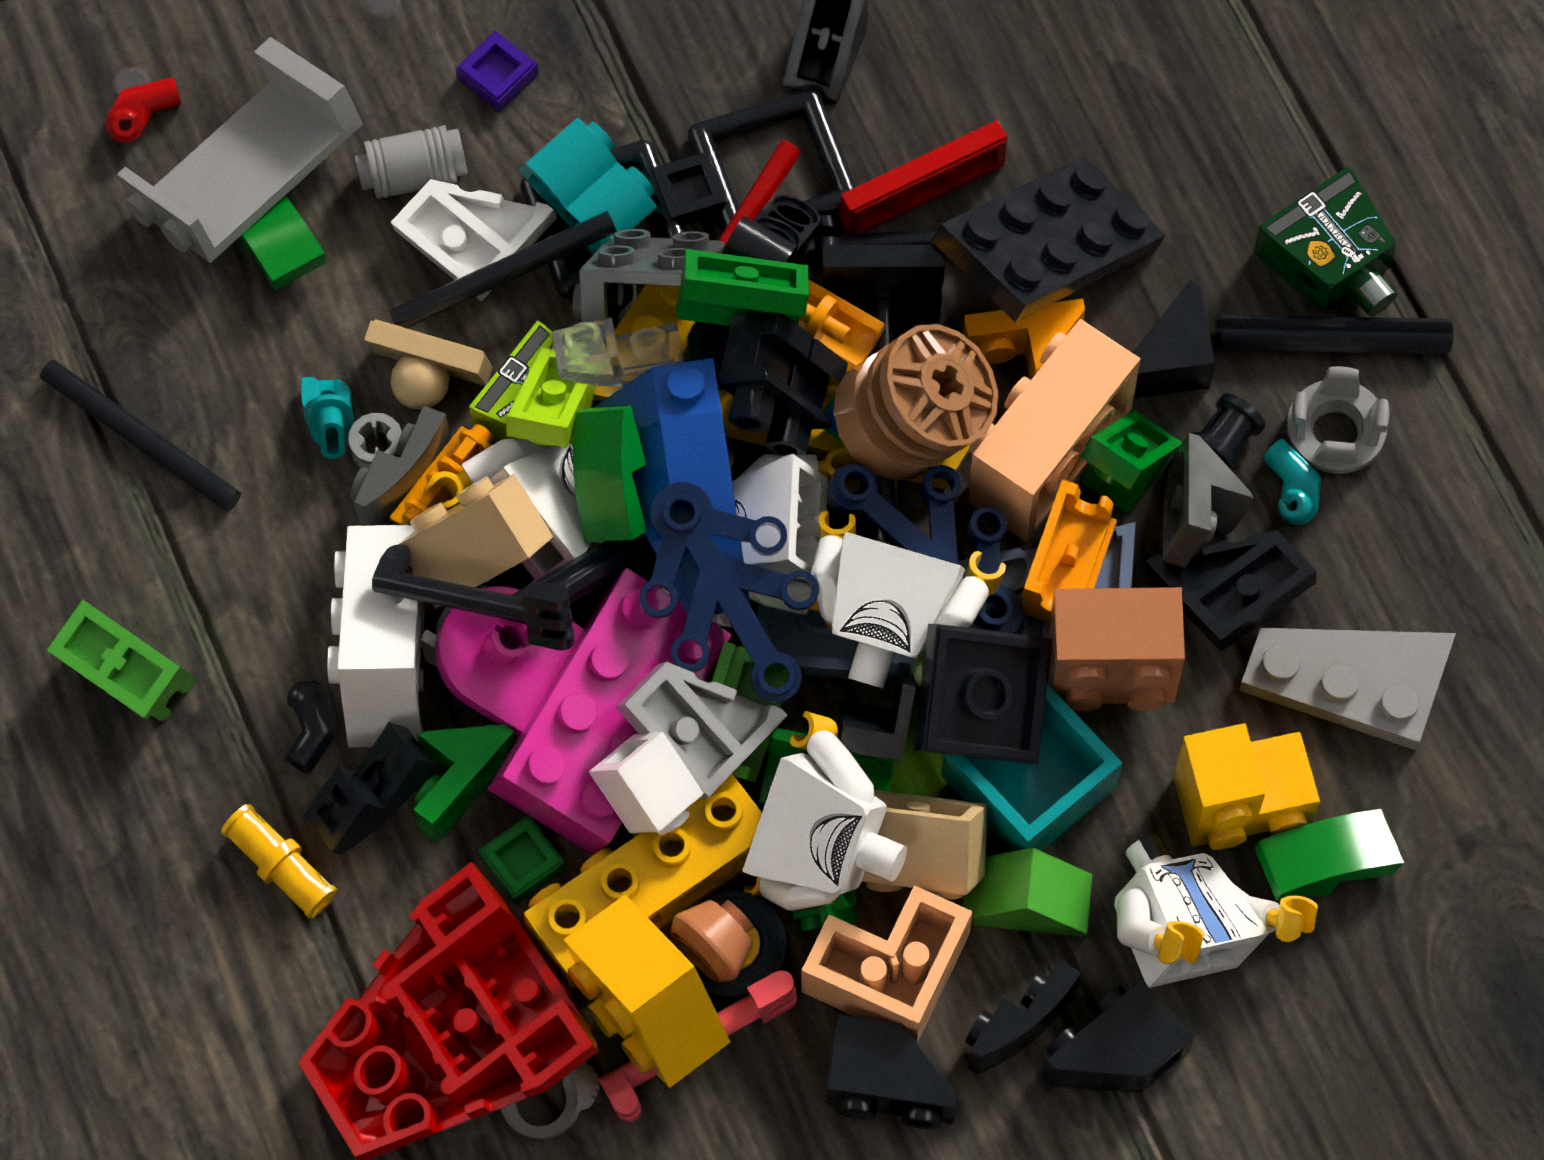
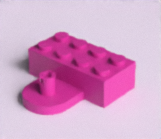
M628 568L608 585L583 628L573 622L571 627L574 629L575 644L568 650L559 651L529 644L526 624L453 608L443 619L435 641L437 668L443 682L451 693L464 704L498 725L505 724L518 737L487 790L591 855H594L610 844L622 821L589 771L633 734H639L615 707L656 665L664 662L674 664L671 658V648L674 641L682 635L687 615L678 600L675 610L669 616L661 619L648 616L640 605V592L648 581ZM503 586L483 588L509 595L519 591L518 589ZM656 587L648 592L646 601L651 608L662 610L670 604L671 596ZM713 622L711 623L706 641L709 647L708 661L700 671L694 673L702 681H705L720 656L724 641L728 642L732 635ZM686 642L680 646L678 657L685 664H696L702 658L701 647L697 643Z

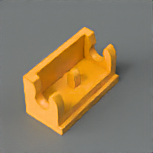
M1061 480L1024 586L1022 597L1023 615L1049 623L1054 589L1095 588L1117 523V519L1111 518L1113 502L1109 497L1101 496L1098 504L1087 503L1079 498L1081 491L1078 484Z

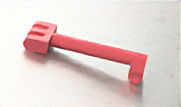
M776 971L747 987L748 996L717 1012L728 1036L759 1018L765 1024L794 1008L797 1004L798 995L794 979L787 971ZM629 1061L598 1078L619 1119L623 1122L631 1123L636 1121L642 1113L641 1104L633 1088L657 1076V1074L651 1069L643 1075Z

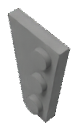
M1260 628L1239 691L1417 750L1456 633Z

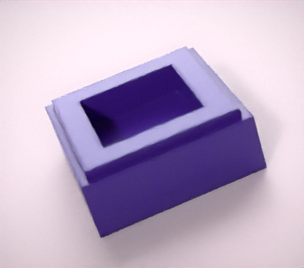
M497 31L488 36L455 69L457 79L499 113L539 74L538 64Z

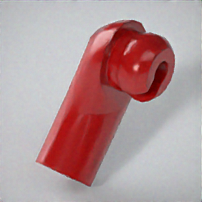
M170 77L122 90L106 118V130L109 136L120 143H130L142 134L153 112L181 105L175 78Z

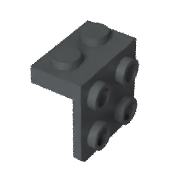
M625 229L615 232L614 236H611L580 269V283L576 284L573 293V314L576 320H582V340L606 341L613 334L636 300V284L680 286L686 249L722 254L725 243L723 241L709 240L708 234L697 231L680 232L674 234L673 239L650 238V232L642 229Z

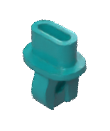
M302 377V409L308 430L315 442L320 445L322 455L328 459H337L345 453V443L348 441L349 431L354 423L351 390L346 383L339 379L317 380L314 377Z

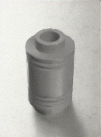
M445 125L438 128L425 129L424 131L418 130L384 137L379 140L374 139L371 142L365 141L366 153L355 156L362 190L374 188L376 200L382 197L387 198L389 196L420 191L430 179L455 184L457 183V177L468 175L458 128L447 130Z

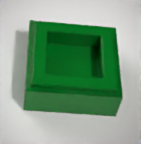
M529 815L478 850L481 861L515 905L566 870L564 860Z

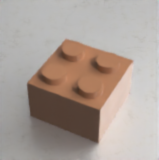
M1182 587L1054 589L1048 628V638L1052 639L1049 686L1073 711H1092L1100 708L1102 704H1127L1129 708L1134 710L1150 711L1162 708L1165 703H1175L1185 661Z

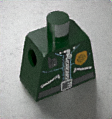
M1349 166L1259 226L1254 253L1319 310L1328 311L1349 296H1352L1369 317H1373L1385 310L1397 297L1395 290L1382 276L1389 269L1396 248L1394 237L1356 174Z

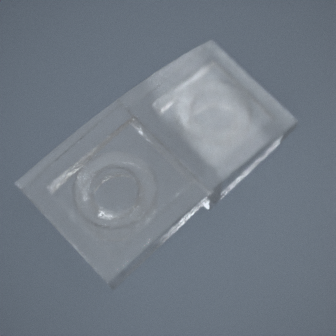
M612 317L594 322H582L568 328L552 331L560 379L598 386H625L653 366L685 362L676 322L657 327H644L635 332L618 336L616 335Z

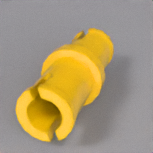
M251 804L243 805L225 822L221 833L228 837L259 867L257 875L265 883L274 882L304 911V915L308 919L314 918L321 913L335 898L338 889L334 885L331 886L300 855L302 847L293 839L285 841L255 811Z

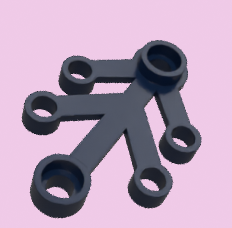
M847 464L835 471L826 490L827 502L835 513L845 518H849V514H854L855 518L865 516L900 548L958 565L954 499L960 491L961 480L953 468L945 465L935 466L927 472L921 483L922 497L928 503L930 539L878 493V480L870 469L860 464ZM851 478L861 481L865 487V492L862 494L849 492L845 487L844 481ZM937 478L945 480L950 485L951 492L948 494L937 493L931 486V480ZM991 506L977 509L966 527L967 536L976 545V551L982 552L977 568L985 574H993L999 569L1001 564L999 542L1007 529V521L1004 514ZM982 519L991 521L996 527V534L985 535L981 533L977 527V521ZM1001 581L999 589L994 594L988 596L985 603L994 602L998 604L1003 611V617L999 619L990 618L985 614L982 606L972 625L968 628L1011 634L1016 633L1023 619L1022 603L1017 594Z
M677 482L664 487L655 496L651 505V523L654 530L662 538L651 580L642 587L640 592L642 610L648 616L657 619L665 618L673 613L678 600L677 591L673 585L685 548L688 549L700 570L683 633L674 641L671 648V658L674 665L693 673L700 671L706 665L709 658V647L706 641L718 601L754 663L751 672V685L755 694L763 701L772 704H780L790 700L798 692L801 684L802 673L800 666L792 656L784 652H776L741 589L783 600L789 608L800 611L810 608L815 603L819 593L818 582L813 575L806 571H794L787 575L721 557L709 536L713 535L750 543L756 553L762 556H773L778 554L786 544L787 530L782 521L772 516H764L753 520L715 510L708 495L700 487L691 483ZM678 502L688 503L694 510L693 519L686 524H678L670 517L671 507ZM765 525L775 527L779 531L780 541L773 547L760 545L756 539V532L760 527ZM797 579L806 581L812 590L810 598L803 602L792 600L787 592V587L792 581ZM661 587L669 592L671 602L665 609L655 610L647 604L646 596L653 588ZM686 642L697 643L702 650L700 661L692 665L683 663L678 657V650L682 644ZM772 665L784 667L789 675L786 685L780 688L769 686L764 679V673L768 667Z

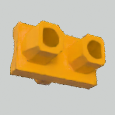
M808 279L809 298L805 317L800 316L798 325L810 333L812 339L819 340L848 362L846 370L848 372L869 357L887 325Z

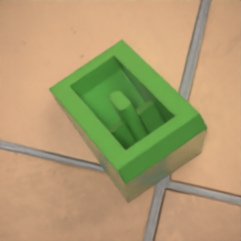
M1035 848L987 856L985 861V877L967 895L963 896L962 907L973 911L971 925L1086 938L1093 874Z

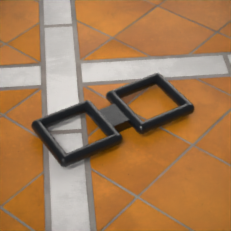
M815 89L798 91L691 125L687 135L694 155L661 165L654 145L648 140H639L619 146L611 152L616 161L625 169L637 166V169L653 186L655 193L651 196V199L657 206L653 212L663 238L673 239L674 234L686 232L684 225L715 215L718 216L724 232L739 208L716 147V141L803 115L833 190V192L804 201L811 205L818 212L819 216H836L840 214L841 194L856 187L821 95ZM523 177L520 182V190L525 204L530 206H536L537 202L547 204L526 178ZM557 220L538 239L539 241L561 232ZM567 255L547 265L558 294L564 298H572L576 284L580 283V270L575 272L571 258Z

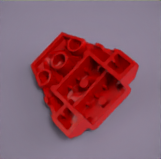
M472 862L419 902L409 915L416 924L393 954L384 949L374 961L372 966L379 973L358 1000L346 998L298 1061L299 1066L348 1147L358 1160H369L510 1104L543 1093L599 1051L597 1042L591 1034L593 1030L591 1024L530 932L511 913L502 897Z

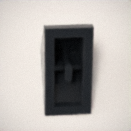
M804 0L782 85L801 91L815 89L820 93L821 97L838 102L867 32L868 0Z
M1191 280L1133 352V354L1141 358L1134 398L1210 388L1215 359L1201 289L1199 285Z

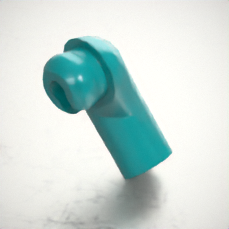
M1282 438L1265 452L1262 460L1283 480L1281 498L1278 501V510L1281 516L1290 524H1306L1314 518L1319 510L1321 477Z

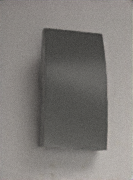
M423 406L416 424L407 423L397 444L396 456L377 450L370 468L362 467L358 471L351 488L350 501L354 502L359 526L379 525L389 518L450 440L446 413Z

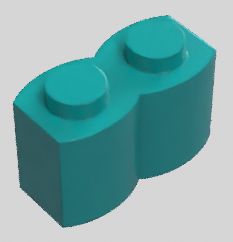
M578 117L520 169V172L530 185L560 215L569 228L608 210L617 231L633 229L657 207L651 199L655 191L648 179L633 166L627 170L621 166L611 154L615 149V145L608 134L595 122H590L586 125ZM614 234L588 245L586 248L592 254H595Z

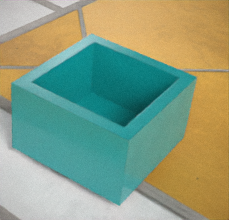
M1047 684L1038 765L943 754L941 776L964 801L987 804V826L1011 852L1028 848L1043 851L1117 789L1123 763Z

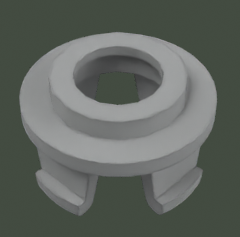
M1329 367L1322 381L1316 382L1305 388L1302 392L1296 393L1287 417L1289 442L1292 448L1311 467L1333 474H1344L1360 470L1370 464L1382 450L1389 424V403L1387 399H1377L1369 390L1360 385L1359 370L1350 367ZM1336 412L1344 414L1355 424L1357 439L1354 443L1336 441L1320 443L1314 436V423L1319 417L1327 413Z

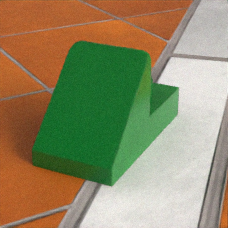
M1133 410L1090 437L1080 455L1081 458L1090 463L1082 476V482L1098 495L1109 497L1114 506L1128 513L1137 506L1163 473L1182 442Z
M505 724L424 731L417 734L418 743L435 765L445 772L443 776L435 774L430 777L421 787L414 801L417 805L413 810L418 830L436 844L442 840L489 786L515 743L514 731Z

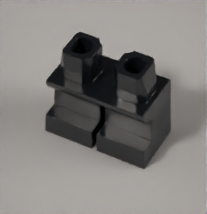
M766 312L732 317L718 385L734 396L728 420L741 430L750 432L769 430L765 447L776 455H805L811 431L814 429L831 428L832 426L830 416L822 411L828 386L840 384L846 374L848 362L819 340L812 339L810 333L785 314Z

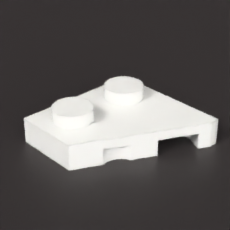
M430 179L390 223L399 235L456 280L533 245L557 219L555 211L547 204L537 202L536 206H530L504 200L501 194L483 190L467 192L460 189L458 185ZM490 291L481 294L476 298L482 301L489 294Z

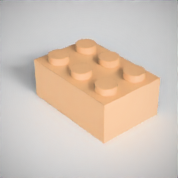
M1079 319L1067 336L1062 332H1058L1049 342L1040 358V362L1044 365L1032 380L1024 376L1016 383L1005 401L1004 407L1008 409L996 425L991 424L985 435L970 444L968 452L972 454V462L966 473V477L970 479L968 503L977 509L984 506L997 508L1006 518L1007 529L1025 542H1028L1050 514L1061 480L1074 483L1089 464L1080 455L1090 437L1124 417L1132 409L1141 358L1082 319Z

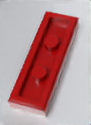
M996 120L841 194V224L847 234L864 233L1004 166L1007 134L999 121Z

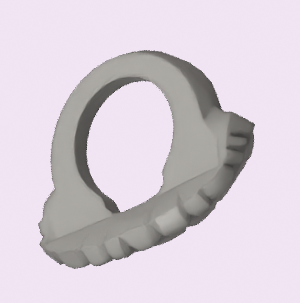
M586 1062L564 1077L565 1109L561 1116L549 1125L533 1126L527 1123L519 1112L517 1102L501 1108L502 1114L507 1123L524 1136L534 1139L553 1138L568 1130L578 1118L581 1110L588 1109L593 1105L598 1095L597 1092L600 1091L599 1077L594 1072V1068L590 1065L586 1066Z

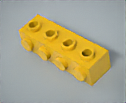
M733 774L709 798L697 799L687 808L690 813L689 817L674 830L664 835H658L656 832L632 833L633 839L614 852L611 848H605L591 856L580 869L582 873L561 887L559 883L551 884L538 892L528 904L530 909L523 913L526 929L530 932L570 991L577 986L568 972V968L574 965L575 962L563 939L624 894L658 929H661L671 922L677 913L691 908L694 904L742 873L762 812Z

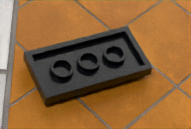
M1082 157L941 223L931 241L1014 322H1017L1156 252L1166 234L1149 219L1147 213L1142 208L1133 204L1108 180L1101 169Z

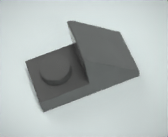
M1188 433L1163 471V561L1184 568L1200 546L1205 548L1209 545L1215 531L1223 534L1233 532L1254 500L1250 490L1200 436Z

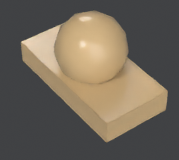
M376 319L370 321L364 339L374 354L398 361L392 369L390 385L396 399L410 409L422 410L423 406L431 408L440 403L448 391L449 376L486 386L493 369L489 359L482 350Z

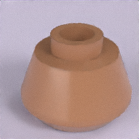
M708 900L677 913L673 917L670 932L673 940L694 965L717 983L734 981L738 977L753 945L747 935L753 928L752 923L729 900H726L721 906L712 900Z

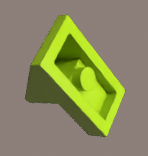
M541 348L507 415L506 436L528 440L543 446L553 445L566 448L568 443L573 445L576 412L582 409L591 408L600 370V359Z

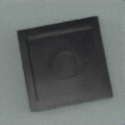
M928 624L914 750L1038 765L1052 639L941 624Z

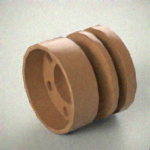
M939 324L917 325L846 372L836 389L833 414L839 437L857 462L870 469L875 475L893 481L915 479L987 433L997 414L998 389L993 370L979 347L962 333Z

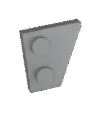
M669 662L656 665L615 707L639 734L663 732L703 791L704 794L698 798L699 800L709 798L787 716L782 708L772 704L763 706L736 695L737 690L718 682L708 683L699 680L693 672Z

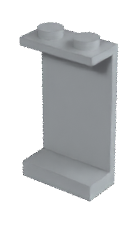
M272 37L268 38L254 51L269 83L155 186L150 185L127 167H124L117 174L129 195L124 200V203L130 213L146 227L151 226L153 223L160 227L167 240L180 252L186 253L191 249L209 263L214 261L363 125L343 84Z

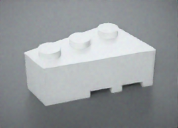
M412 525L348 526L346 551L335 552L336 588H343V598H332L331 603L332 634L340 635L339 646H329L328 680L329 684H340L348 747H372L389 722L407 727L417 741V734L423 732L418 694L419 691H424V671L420 670V638L425 632V603L377 593L372 590V578L381 556L387 548L398 545L415 530Z

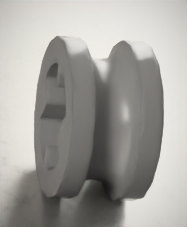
M370 413L360 417L353 423L349 431L348 442L353 460L360 469L362 467L369 469L375 457V454L367 452L365 438L369 435L374 434L377 440L379 433L386 434L389 448L384 452L396 456L397 444L402 431L400 425L393 417L384 413Z

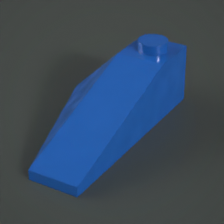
M713 358L653 366L595 406V408L631 406L646 461V465L632 472L647 529V532L644 534L656 554V559L662 538L652 526L650 511L655 496L664 487L677 482L694 484L708 495L713 509L737 515ZM678 502L671 507L669 514L674 522L686 524L693 519L694 510L688 503ZM709 535L721 557L744 563L741 541ZM685 548L673 585L686 615H688L700 571L687 548ZM741 589L743 595L745 596L746 600L750 605L748 591ZM718 601L714 615L724 613Z

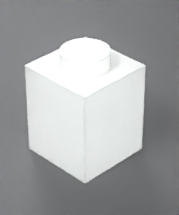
M663 732L633 734L589 771L629 833L656 832L658 835H664L674 830L689 817L690 813L687 808L704 794Z

